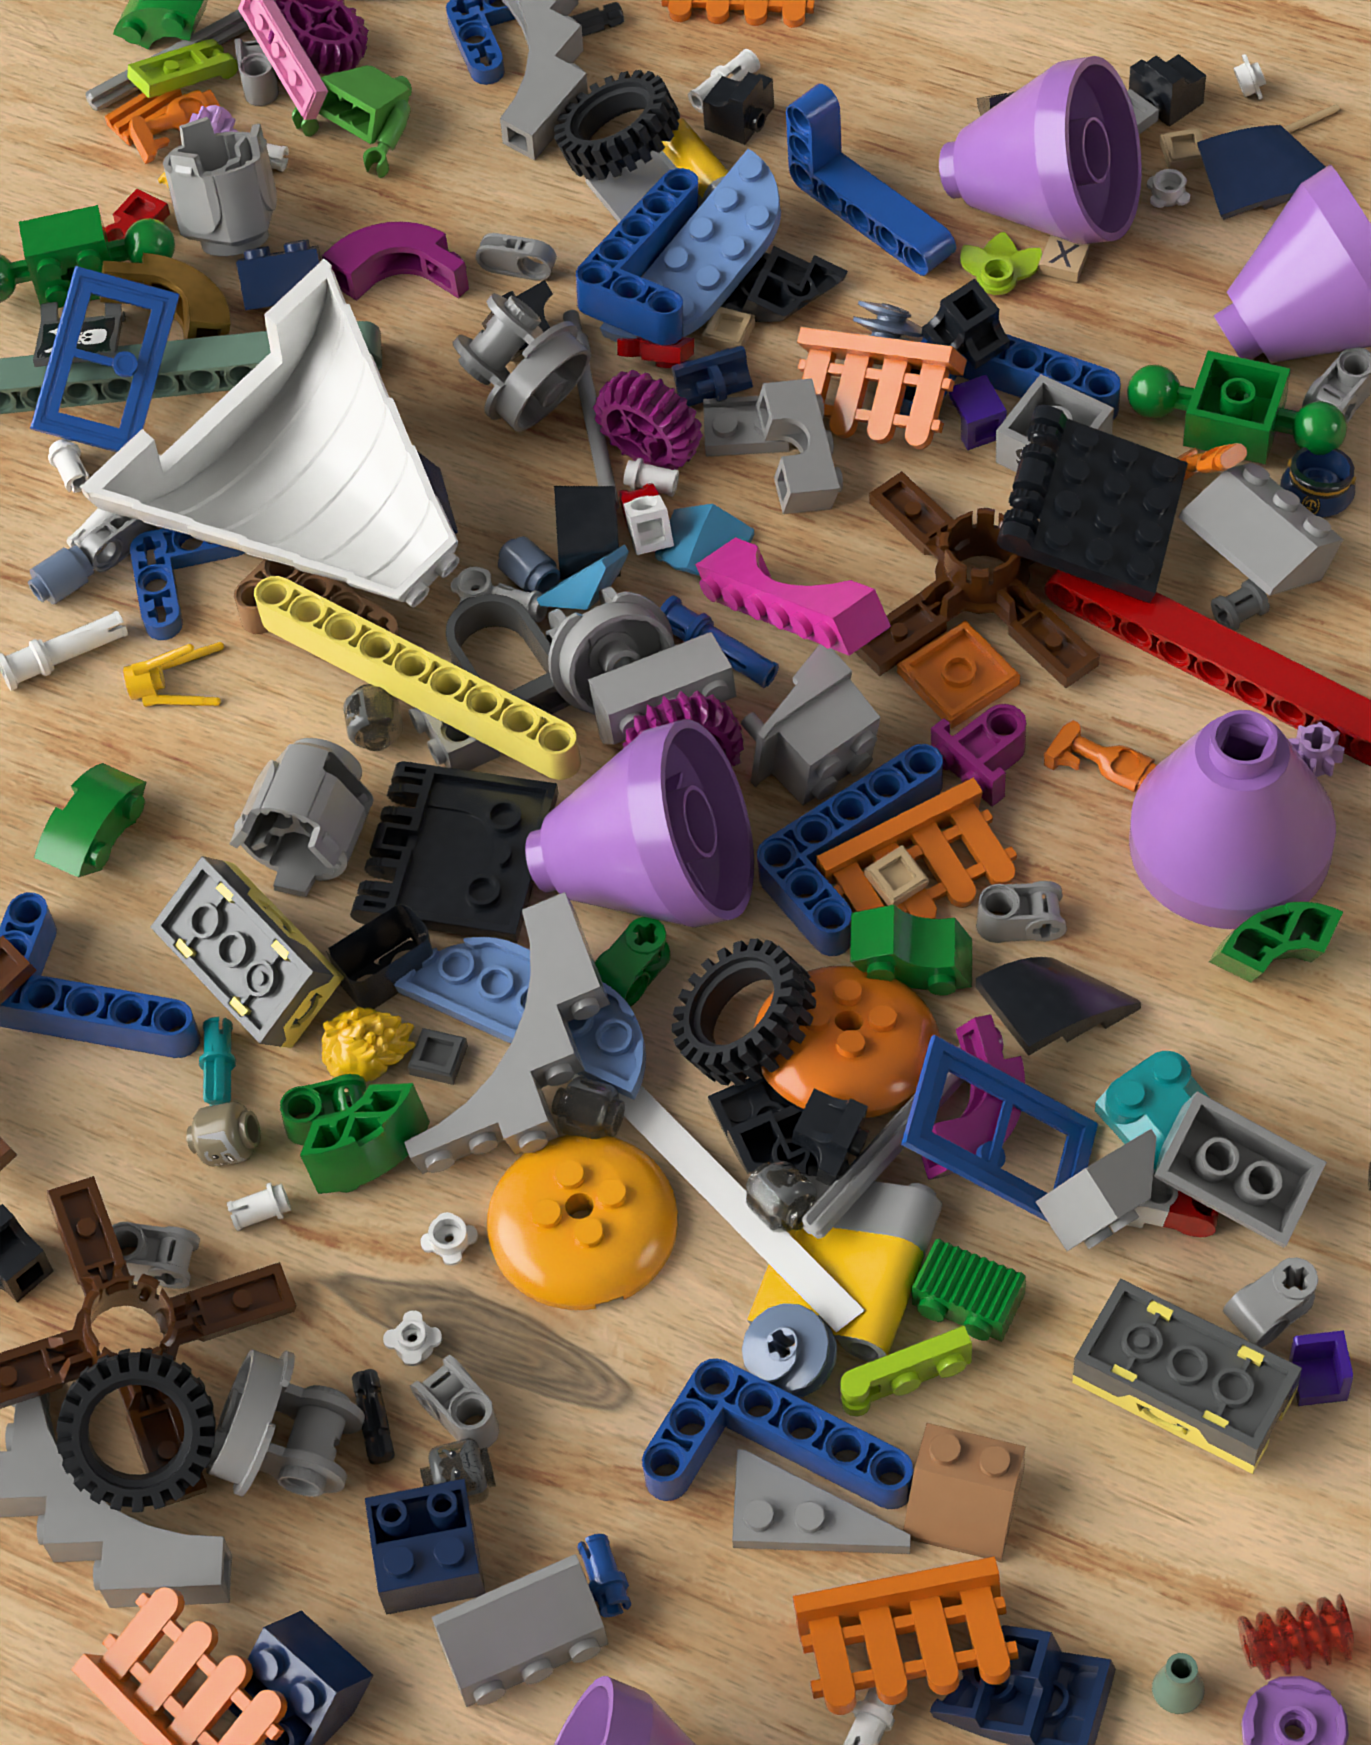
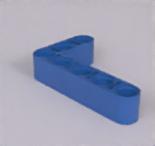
M817 84L786 108L789 172L793 181L801 190L919 275L925 276L956 252L957 247L954 237L945 226L842 153L840 104L836 95L829 87L824 84Z
M676 168L665 173L578 266L576 270L577 307L582 313L655 344L671 345L682 338L683 298L674 290L644 279L641 276L649 269L698 209V177L693 171Z
M1006 334L1010 339L1008 349L976 370L967 360L963 376L949 374L948 377L955 381L957 376L972 380L987 375L994 389L1022 398L1038 376L1042 374L1114 407L1113 420L1118 416L1121 381L1114 371ZM923 337L921 342L928 343L927 340ZM911 369L910 373L919 375L921 372V370ZM906 387L899 415H910L917 387Z
M917 744L908 748L769 836L759 845L757 849L759 882L762 888L821 954L838 956L845 953L851 947L852 910L848 903L815 867L817 856L939 795L943 788V759L940 751L928 744ZM918 772H927V774H919ZM888 794H889V795H893V796H891V797H883V796H882V795H888ZM849 817L857 818L855 820H846ZM813 840L821 841L819 843H809ZM780 863H781V864H784V865L781 866V867L771 866V865L780 864ZM801 894H810V895H812V896H810V897H808V898L798 897V896L801 895ZM828 925L840 926L836 929L824 928Z
M26 892L12 899L0 925V937L3 935L37 971L0 1005V1027L172 1058H183L197 1050L201 1036L191 1008L183 1001L41 976L56 937L57 928L46 900L41 895L34 892ZM52 1003L48 1007L40 1008L45 1004ZM95 1011L91 1015L83 1016L87 1012ZM140 1018L134 1023L126 1024L132 1019ZM177 1026H183L180 1030L169 1032Z
M719 1358L708 1359L700 1363L694 1370L645 1449L642 1457L646 1487L651 1495L663 1501L675 1500L688 1490L725 1427L885 1509H898L908 1503L913 1479L912 1461L902 1450ZM719 1383L728 1387L724 1392L715 1395L704 1391L712 1384ZM760 1405L771 1409L768 1414L762 1417H755L747 1413L751 1408ZM688 1424H698L703 1427L695 1435H685L680 1432ZM798 1428H809L815 1432L807 1439H797L791 1435ZM842 1450H851L859 1455L851 1462H842L834 1457ZM666 1464L674 1465L678 1468L670 1476L662 1477L654 1473L658 1467ZM891 1472L903 1477L901 1482L895 1485H887L879 1480L881 1475Z

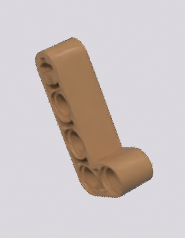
M264 559L238 584L234 591V599L242 627L252 634L269 632L261 621L254 597V589L263 579L270 576H280L400 637L396 618L391 613L338 580L297 570L294 566Z

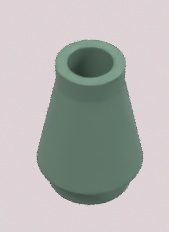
M1185 1653L1172 1655L1167 1663L1156 1673L1152 1682L1154 1699L1160 1707L1170 1713H1189L1200 1705L1204 1697V1683L1198 1672L1197 1663L1190 1655Z

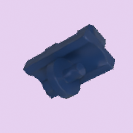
M742 345L732 349L715 352V354L692 361L688 360L671 367L677 394L687 399L686 405L688 407L703 403V399L716 398L720 402L726 400L729 394L753 387L747 365L746 351Z

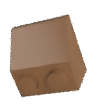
M926 1423L914 1468L903 1531L910 1534V1540L982 1558L995 1556L996 1561L1001 1562L1024 1474L1026 1446Z

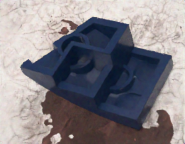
M1281 125L1240 129L1197 142L1218 210L1223 220L1261 205L1266 210L1289 201L1302 182L1326 167Z
M1002 1625L1001 1629L1005 1642L1016 1641L1019 1659L1010 1660L1011 1673L1009 1678L1001 1684L992 1685L986 1683L981 1678L978 1667L962 1670L963 1678L960 1680L958 1688L948 1694L943 1701L937 1698L930 1709L932 1716L936 1719L1008 1745H1095L1116 1668L1111 1659L1062 1652L1052 1632Z

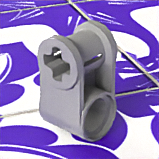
M236 38V57L246 101L255 106H265L274 102L279 95L277 73L257 40L243 41L241 38Z
M1361 347L1345 349L1341 352L1325 373L1318 377L1310 386L1303 400L1302 407L1316 401L1331 403L1341 410L1346 423H1348L1355 411L1371 394V352Z
M1038 881L1027 884H994L983 889L979 896L976 922L978 933L983 939L994 943L1027 940L1046 942L1060 938L1067 931L1066 921L1060 915L1059 902L1063 897L1061 886L1052 881ZM995 911H997V912H1002V913H1004L1005 915H1001V916H1000V915H994V914H992V913H990V912H995Z
M119 1222L112 1225L121 1250L126 1247L137 1248L132 1254L123 1256L130 1275L135 1276L134 1281L138 1282L140 1276L146 1274L160 1281L159 1285L163 1287L181 1289L189 1286L191 1275L188 1272L192 1251L197 1250L200 1243V1238L197 1234L185 1228L173 1226L158 1227L131 1222Z
M1298 1257L1287 1258L1257 1281L1239 1290L1224 1306L1223 1312L1249 1342L1263 1348L1277 1338L1285 1328L1312 1308L1318 1284L1317 1271L1307 1260ZM1285 1284H1287V1285H1288L1289 1287H1291V1288H1290V1289H1287V1288L1285 1287ZM1299 1285L1303 1288L1302 1291L1297 1288Z
M448 1355L443 1359L444 1365L422 1383L415 1381L410 1385V1388L427 1413L435 1420H438L457 1441L473 1439L477 1442L479 1451L485 1450L497 1440L499 1434V1424L492 1402L488 1395L472 1380L465 1368L453 1356ZM472 1416H484L475 1425L464 1424ZM460 1441L459 1444L463 1447L466 1441Z

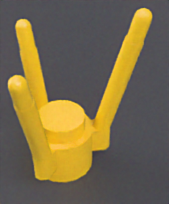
M217 642L195 650L194 645L187 644L147 661L124 666L123 673L129 697L131 700L142 698L144 707L157 704L219 706L221 699L218 697L160 695L158 690L165 689L163 670L221 651L224 648V644Z

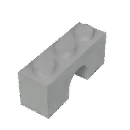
M812 378L763 383L756 407L764 440H785L795 445L800 451V454L782 456L774 476L782 513L792 514L832 509L838 492H841L843 489V477L840 468L834 467L832 459L834 449L833 437L830 430H825L823 424L824 402L821 394H816Z

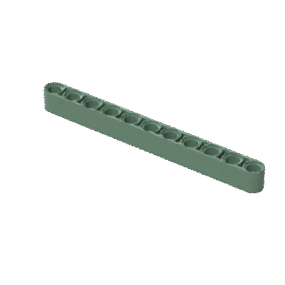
M358 321L357 324L368 351L372 354L378 371H380L382 368L381 331L374 323ZM267 331L167 341L152 399L230 391L271 353ZM142 344L118 346L117 354L122 351H128L134 354L138 361ZM34 355L0 358V414L35 411L47 366L34 367ZM94 362L72 363L60 408L127 401L133 376L127 378L120 377L115 373L113 367Z

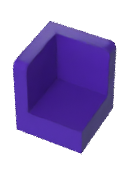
M987 375L954 385L953 391L949 392V397L961 416V440L967 451L996 441V430L1006 419L1007 410Z
M1344 1330L1295 1336L1292 1342L1289 1362L1302 1368L1296 1393L1298 1406L1348 1401L1353 1381V1371Z

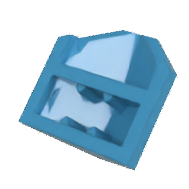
M715 504L674 509L669 520L674 546L655 551V558L658 561L666 562L675 570L700 576L695 564L735 537L751 543L755 535L754 529Z
M624 544L602 559L571 577L562 580L536 598L540 606L583 610L593 606L600 600L599 591L608 586L611 587L620 573L629 553L626 545Z

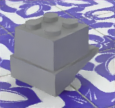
M821 644L818 645L794 675L793 683L795 687L765 724L754 712L748 714L741 721V725L756 741L751 783L756 788L761 781L772 774L803 806L815 797L818 800L827 797L837 787L838 781L851 773L852 776H856L863 772L873 760V750L877 741L876 736L881 717L851 681L852 670L833 649H827Z

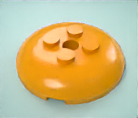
M594 1133L560 1136L548 1141V1144L539 1151L524 1153L507 1169L498 1182L491 1197L487 1213V1234L490 1248L496 1264L507 1280L523 1294L537 1302L568 1310L596 1309V1304L609 1302L622 1296L625 1300L639 1292L656 1277L667 1262L673 1250L678 1230V1212L675 1195L668 1178L658 1164L645 1152L626 1141ZM591 1209L590 1215L585 1218L577 1219L570 1216V1214L573 1215L577 1211Z

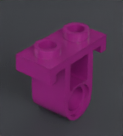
M999 704L986 710L954 736L950 735V723L943 718L931 728V745L940 751L943 759V769L951 770L961 779L962 783L974 777L983 791L981 798L993 807L1005 798V771L1024 755L1026 748V718L1024 713L1014 705Z

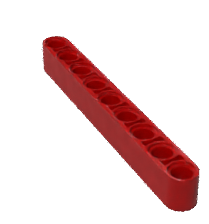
M1056 570L1045 584V594L1059 608L1298 730L1299 725L1307 727L1322 722L1332 732L1339 731L1338 745L1345 748L1344 754L1371 766L1370 699L1156 592L1152 601L1147 603L1060 570Z

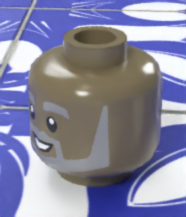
M229 1102L200 1108L193 1117L192 1126H189L187 1129L189 1149L192 1153H197L200 1160L210 1167L248 1160L254 1152V1148L260 1144L261 1130L257 1116L254 1112L248 1111L239 1102Z

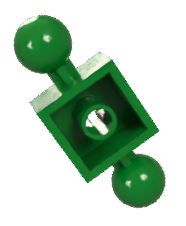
M98 205L20 221L19 228L25 260L11 262L0 254V303L7 300L13 294L17 284L32 281L40 307L42 303L58 302V308L64 307L75 266L102 273L103 261L122 262L129 260L131 263H142L143 253L172 258L175 251L173 233L163 222L146 218L133 223L126 231L124 239L109 242ZM91 294L89 301L100 299V296Z
M1209 350L1207 351L1195 388L1181 386L1179 379L1172 370L1157 364L1147 365L1137 370L1131 377L1127 387L1129 404L1135 412L1143 417L1157 419L1165 417L1174 409L1187 411L1183 446L1196 447V449L1208 451L1218 446L1238 443L1246 447L1247 456L1244 460L1265 465L1276 431L1293 435L1294 441L1300 449L1305 447L1315 455H1325L1333 449H1338L1344 442L1347 433V423L1343 413L1331 403L1316 401L1305 405L1299 411L1284 409L1287 401L1290 368Z

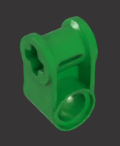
M640 917L632 921L612 946L604 951L595 961L602 982L622 996L630 1007L642 997L647 987L670 961L671 952L666 942L667 933L664 925L657 919Z
M345 1074L332 1080L306 1086H297L288 1090L280 1101V1111L288 1139L295 1144L303 1146L313 1120L339 1114L350 1108L347 1105L348 1103L353 1105L362 1098L367 1087L365 1079L358 1074ZM301 1113L312 1114L305 1119L295 1118L297 1115Z

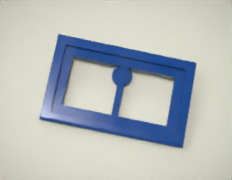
M75 266L30 429L113 452H118L141 429H144L180 294ZM91 294L151 310L138 361L135 355L128 351L119 352L114 358L76 348ZM74 357L113 367L115 373L120 377L127 378L133 376L119 428L59 412Z
M933 1035L929 1041L901 1145L1047 1221L1036 1201L1048 1193L1001 1169L1006 1159L1002 1146L1012 1108L1015 1107L1067 1135L1053 1190L1088 1167L1098 1123L944 1039ZM948 1072L1003 1101L993 1141L980 1145L976 1155L932 1132Z

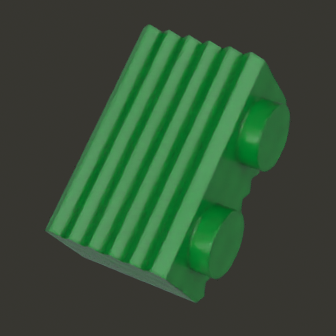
M936 1239L912 1286V1305L916 1306L918 1312L929 1320L942 1322L945 1318L965 1326L968 1335L975 1339L987 1341L991 1337L1002 1342L1024 1298L1026 1276L1022 1272H1016L1013 1268L1008 1269L1004 1265H998L995 1261H989L986 1257L981 1258L977 1254H971L968 1250H962L959 1246L954 1247L950 1243H944L941 1239Z

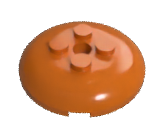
M827 966L807 971L811 976L809 980L814 983L816 990L811 993L816 999V1008L807 1010L814 1018L811 1026H799V1029L806 1036L801 1044L791 1040L788 1047L794 1051V1054L788 1060L779 1054L775 1058L779 1068L772 1073L764 1066L761 1067L762 1075L766 1081L782 1097L802 1109L805 1108L814 1088L832 1097L842 1100H849L851 1098L868 1106L866 1118L887 1114L903 1107L916 1092L930 1038L933 1035L940 1037L936 1021L926 1003L910 987L897 979L892 981L869 979L866 972H862L855 966ZM774 991L760 1008L754 1028L767 1012Z

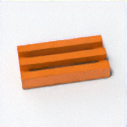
M179 88L151 98L141 93L105 116L107 126L127 145L131 146L134 144L128 129L131 118L141 116L146 122L164 115L169 103L175 98L182 96L181 89Z

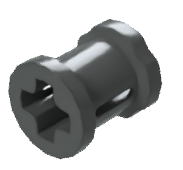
M1250 579L1242 582L1241 588L1226 597L1219 595L1211 601V609L1216 621L1233 631L1238 630L1241 622L1255 614L1262 616L1270 610L1266 593Z

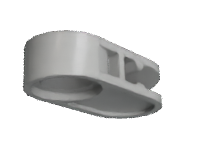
M499 233L485 235L476 252L477 263L488 272L537 281L545 280L550 276L557 257L555 250L543 241ZM527 256H531V257L537 258V259H539L540 261H542L544 264H540V263L534 262V261H532L531 259H529Z
M115 514L91 531L81 543L80 549L87 556L94 570L98 572L107 571L130 555V544L136 536L147 531L156 530L157 526L144 523L139 519ZM105 546V548L98 554L100 549Z

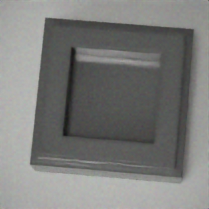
M422 1028L408 1065L409 1074L454 1085L468 1047L467 1039Z

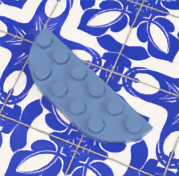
M750 149L745 151L642 276L644 279L674 290L683 298L682 337L699 329L716 313L766 252L779 228L781 208L777 183L767 164ZM605 322L600 327L603 336L617 342L618 338H637L636 335Z
M464 938V943L453 945L440 951L437 948L432 949L433 954L422 963L423 968L417 972L414 969L394 984L398 993L511 1044L525 1010L531 976L530 950L516 943L498 938ZM603 983L610 1005L600 1008L599 1012L590 1018L583 1020L573 1019L568 1022L585 1069L577 1074L599 1081L597 1083H600L602 1086H604V1083L612 1085L618 1090V1093L635 1100L646 1068L644 1037L635 1014L628 1003L614 989Z

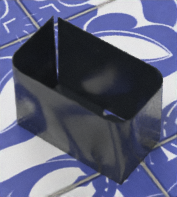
M554 486L560 580L571 577L619 548L615 486Z
M402 904L391 907L329 947V953L327 952L331 964L344 976L340 983L342 988L357 1006L372 1009L377 1008L397 995L398 991L394 986L396 981L413 969L417 972L423 968L422 963L433 954L427 927L410 907ZM410 950L409 952H407L406 954L392 962V959L395 957V955L402 951ZM365 975H372L363 981H357Z

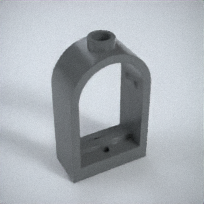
M498 594L469 597L459 603L446 625V639L452 664L480 678L461 649L463 643L470 635L484 628L504 627L511 629L524 639L546 671V674L508 693L549 714L570 706L558 693L550 678L548 657L551 644L521 603L508 596Z

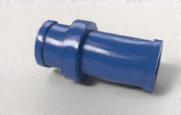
M605 1534L588 1536L585 1538L588 1548L585 1542L580 1541L577 1549L582 1556L590 1579L588 1585L594 1601L598 1602L601 1616L614 1617L624 1613L623 1609L628 1610L632 1605L626 1593L629 1587L626 1575L618 1571L609 1545L608 1536Z

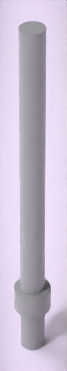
M576 310L566 311L563 314V320L570 321L577 327L578 334L576 339L591 352L588 336L582 331L579 313ZM588 364L587 369L577 383L595 473L598 486H615L605 435L600 432L602 426L594 419L596 413L593 406L597 402L590 364ZM615 486L616 509H618L620 505Z

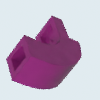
M386 222L367 226L340 239L321 255L322 260L325 259L332 265V270L341 291L356 301L379 281L400 274H411L426 278L458 299L469 290L466 264L457 253L449 252L446 234L438 229L419 223Z
M991 1014L974 1017L956 1029L962 1050L1025 1083L1022 1057L1004 1059L1003 1038L998 1028L995 1027ZM970 1084L969 1102L961 1117L934 1123L932 1132L976 1155L980 1145L993 1141L1003 1101ZM1015 1107L1011 1111L1004 1142L1011 1135L1021 1115V1110ZM921 1155L928 1180L955 1174Z

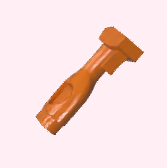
M197 89L175 98L169 103L164 115L146 122L141 116L131 118L129 124L130 137L145 164L154 161L158 150L167 147L170 142L167 137L154 140V135L169 129L180 131L179 126L189 123L192 113L199 114L201 106H220L210 89L203 92Z
M1234 443L1218 446L1199 454L1195 447L1176 459L1188 463L1184 477L1185 481L1198 472L1206 474L1230 469L1246 458L1247 450L1244 445Z
M1074 720L1062 727L1044 753V766L1055 770L1059 765L1079 770L1080 759L1072 754L1075 752L1094 761L1098 765L1101 775L1107 780L1132 792H1136L1146 776L1157 766L1154 763L1155 759L1128 746L1116 745L1105 747L1082 737L1080 724Z

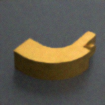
M143 253L142 263L103 261L102 273L180 294L174 318L183 330L184 339L229 335L231 326L230 312L223 293L210 278L194 267L173 258L150 253ZM100 296V302L127 304Z

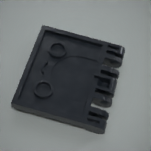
M1038 405L1033 411L1026 437L1031 443L1023 447L1022 459L1019 461L1012 486L1013 492L1010 493L1008 501L1013 509L1007 510L1004 514L997 544L1005 551L1150 603L1156 594L1188 463L1068 419L1063 410L1049 405Z
M406 761L398 762L395 765L391 779L392 784L389 785L387 797H389L388 799L391 802L415 807V809L401 806L395 807L394 805L382 808L380 815L382 821L377 825L369 851L372 858L369 857L364 867L369 876L393 881V883L373 882L371 880L362 881L357 890L359 895L355 897L352 906L351 918L358 923L367 924L391 907L402 904L410 907L428 930L473 937L498 938L518 943L524 921L522 909L528 907L534 885V880L529 872L526 860V840L530 832L541 829L544 818L555 808L559 794L557 783Z

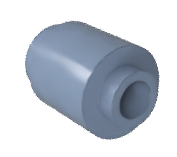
M522 536L510 539L501 547L498 568L523 591L532 592L536 590L544 594L558 584L560 571L557 569L556 562L529 538Z
M74 545L69 549L63 547L30 569L32 579L28 581V585L39 601L44 602L48 600L51 604L55 605L88 583V577L94 574V569L87 556L78 546Z

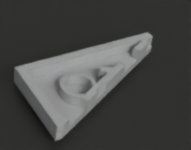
M737 1449L733 1548L910 1554V1534L746 1450Z

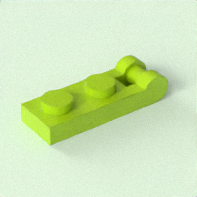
M207 39L128 64L127 78L148 98L216 76L229 79L237 73L238 63L231 54L224 53V48L216 40Z
M965 1326L845 1372L840 1382L843 1410L850 1416H862L868 1412L871 1402L893 1393L896 1396L906 1395L916 1390L921 1385V1382L937 1376L941 1378L952 1377L963 1371L967 1364L972 1363V1341Z

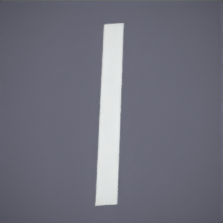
M642 1085L635 1100L619 1093V1111L835 1332L865 1311Z

